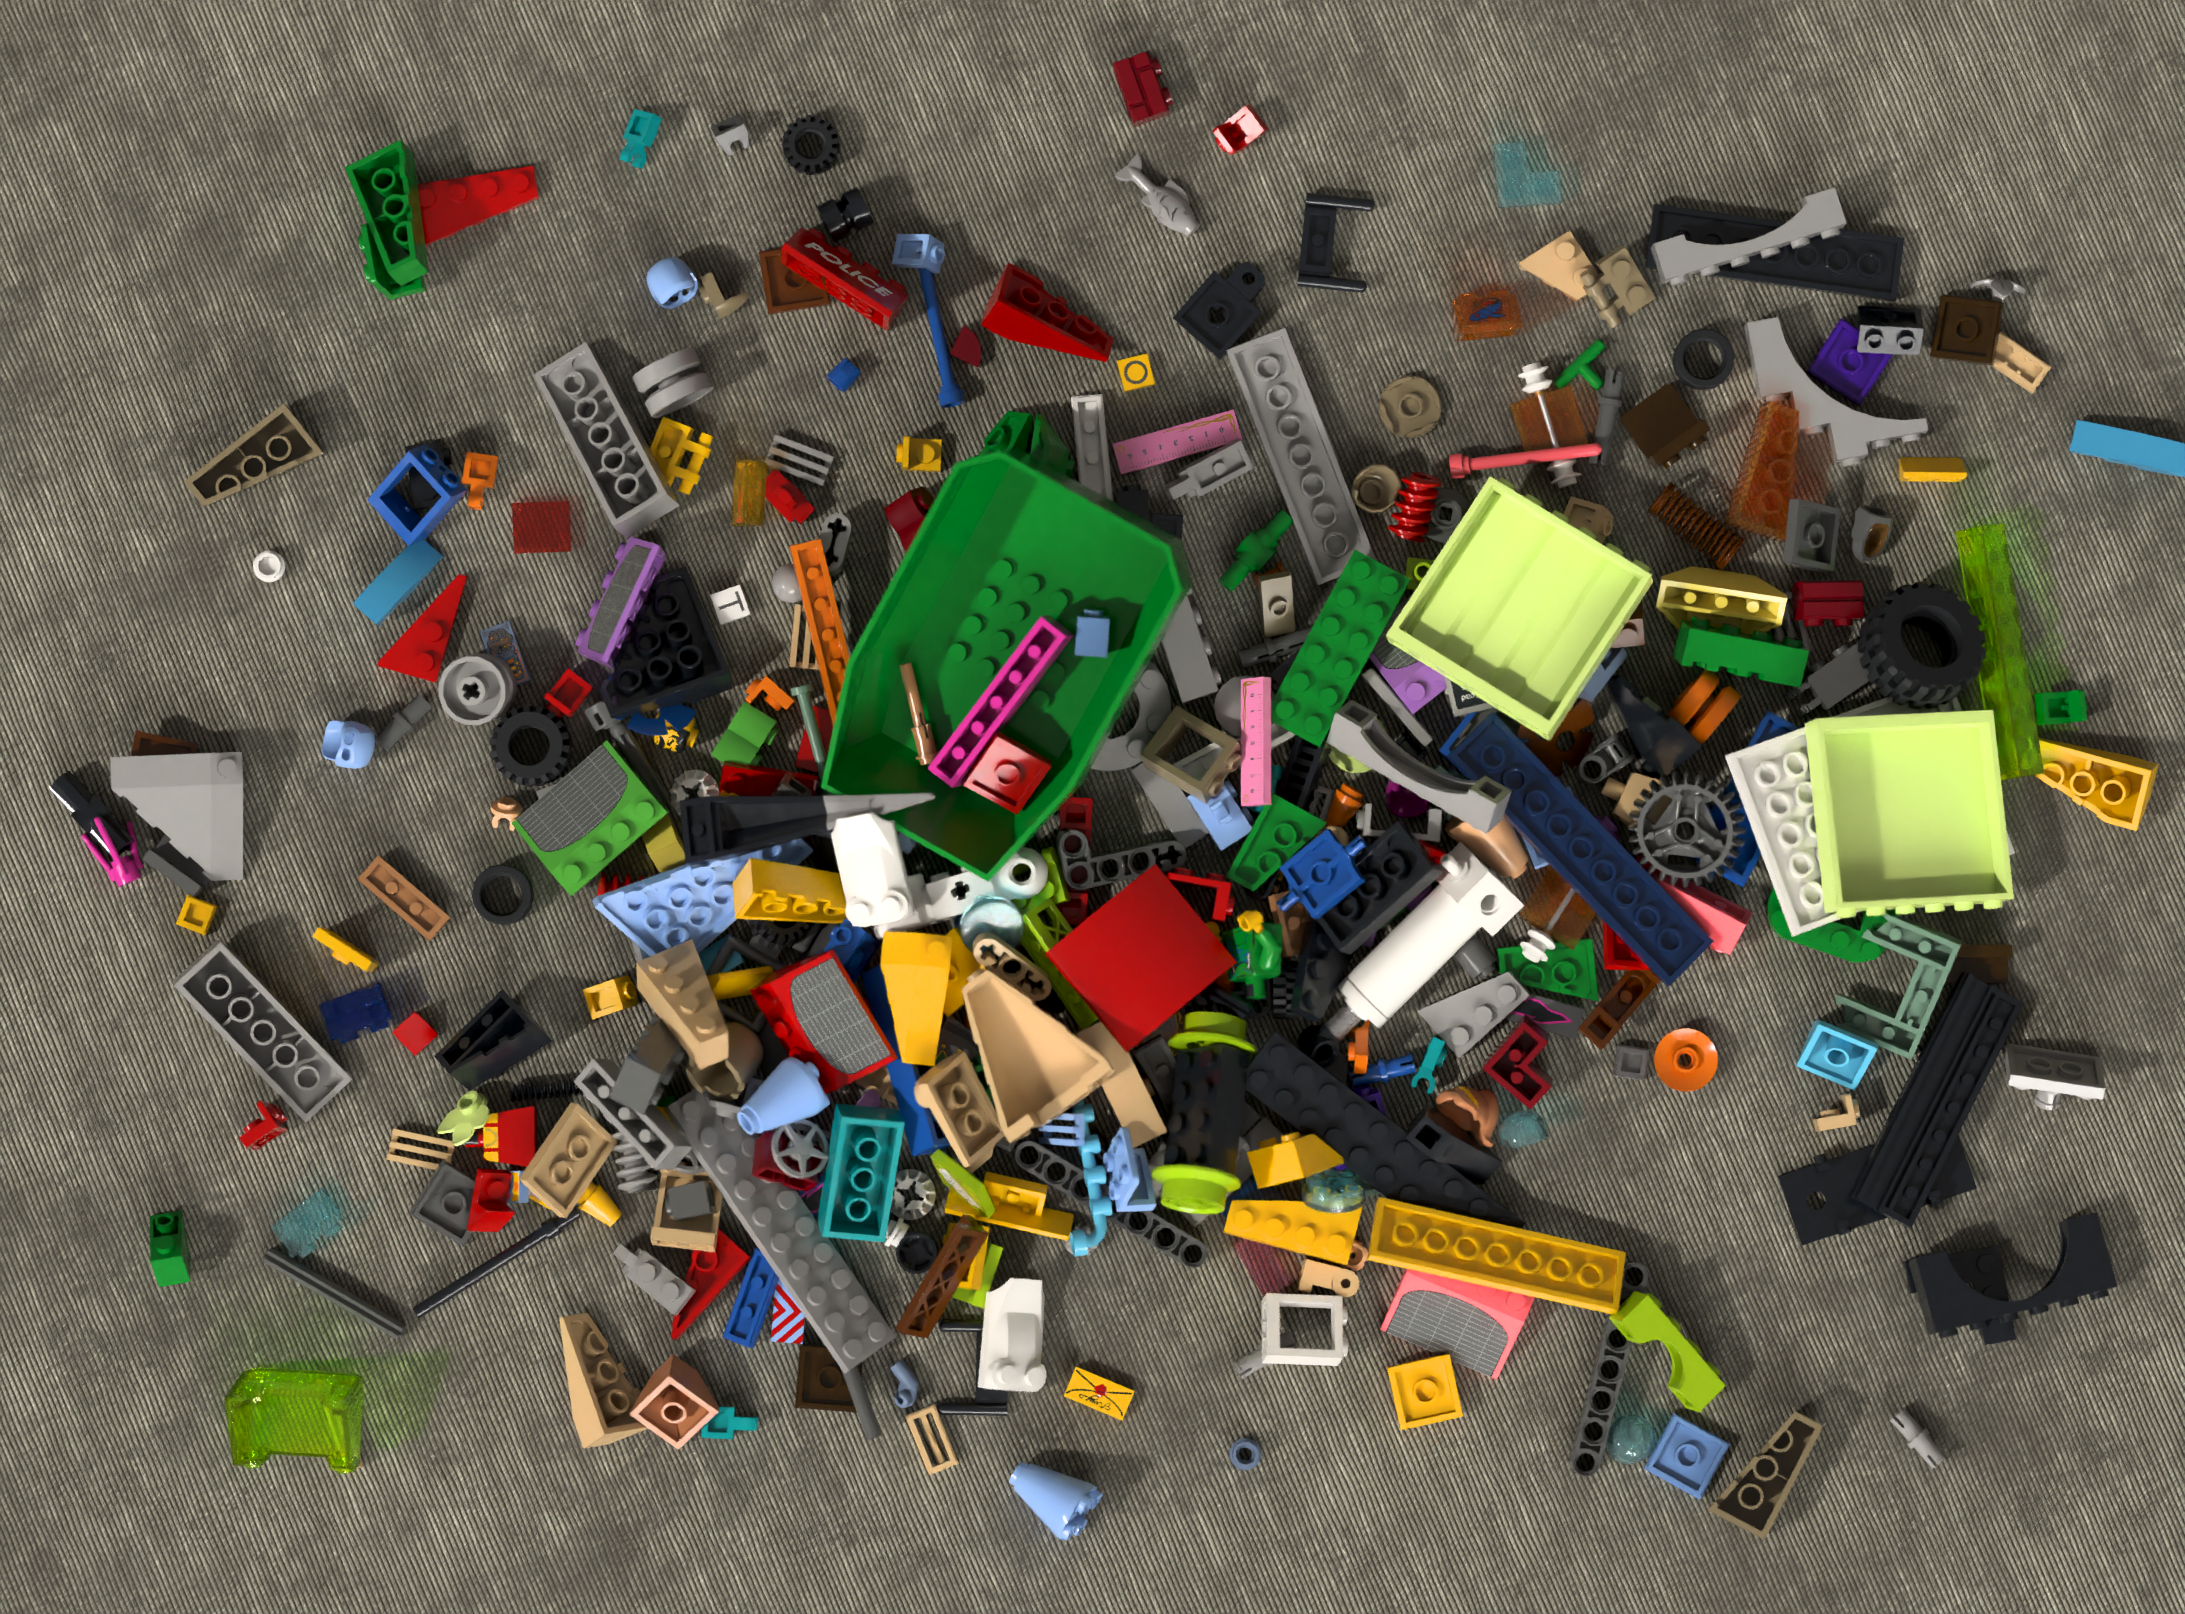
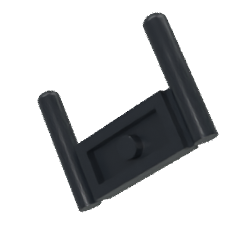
M1315 193L1306 194L1297 286L1358 293L1366 291L1367 283L1364 280L1330 277L1337 209L1372 212L1375 208V202L1372 199Z
M942 1319L939 1322V1330L941 1332H977L976 1403L941 1402L937 1407L940 1415L1007 1416L1008 1390L978 1387L984 1320Z

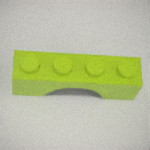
M1634 1291L1619 1306L1618 1312L1612 1314L1609 1319L1628 1341L1643 1344L1648 1341L1659 1340L1666 1346L1672 1360V1372L1667 1387L1685 1408L1700 1413L1726 1386L1719 1378L1721 1373L1709 1361L1705 1362L1699 1355L1701 1353L1700 1348L1692 1340L1684 1338L1679 1332L1682 1329L1679 1323L1671 1316L1666 1317L1660 1310L1662 1307L1661 1302L1654 1295Z

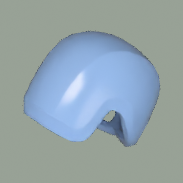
M668 257L658 261L647 273L646 279L650 293L654 300L664 308H677L692 299L697 292L698 283L694 273L683 260L677 257ZM690 287L689 293L683 296V291ZM674 296L679 298L675 302L668 301L669 298Z
M330 721L327 724L322 743L323 757L335 761L337 766L343 768L357 769L367 766L375 748V734L371 728L355 721Z

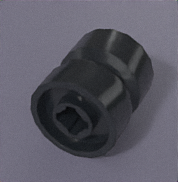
M857 187L840 194V200L838 201L831 198L817 205V209L834 243L850 236L851 229L853 228L860 231L874 224Z
M924 1232L907 1234L900 1240L896 1249L898 1264L903 1270L913 1274L928 1271L938 1256L936 1242L930 1235Z

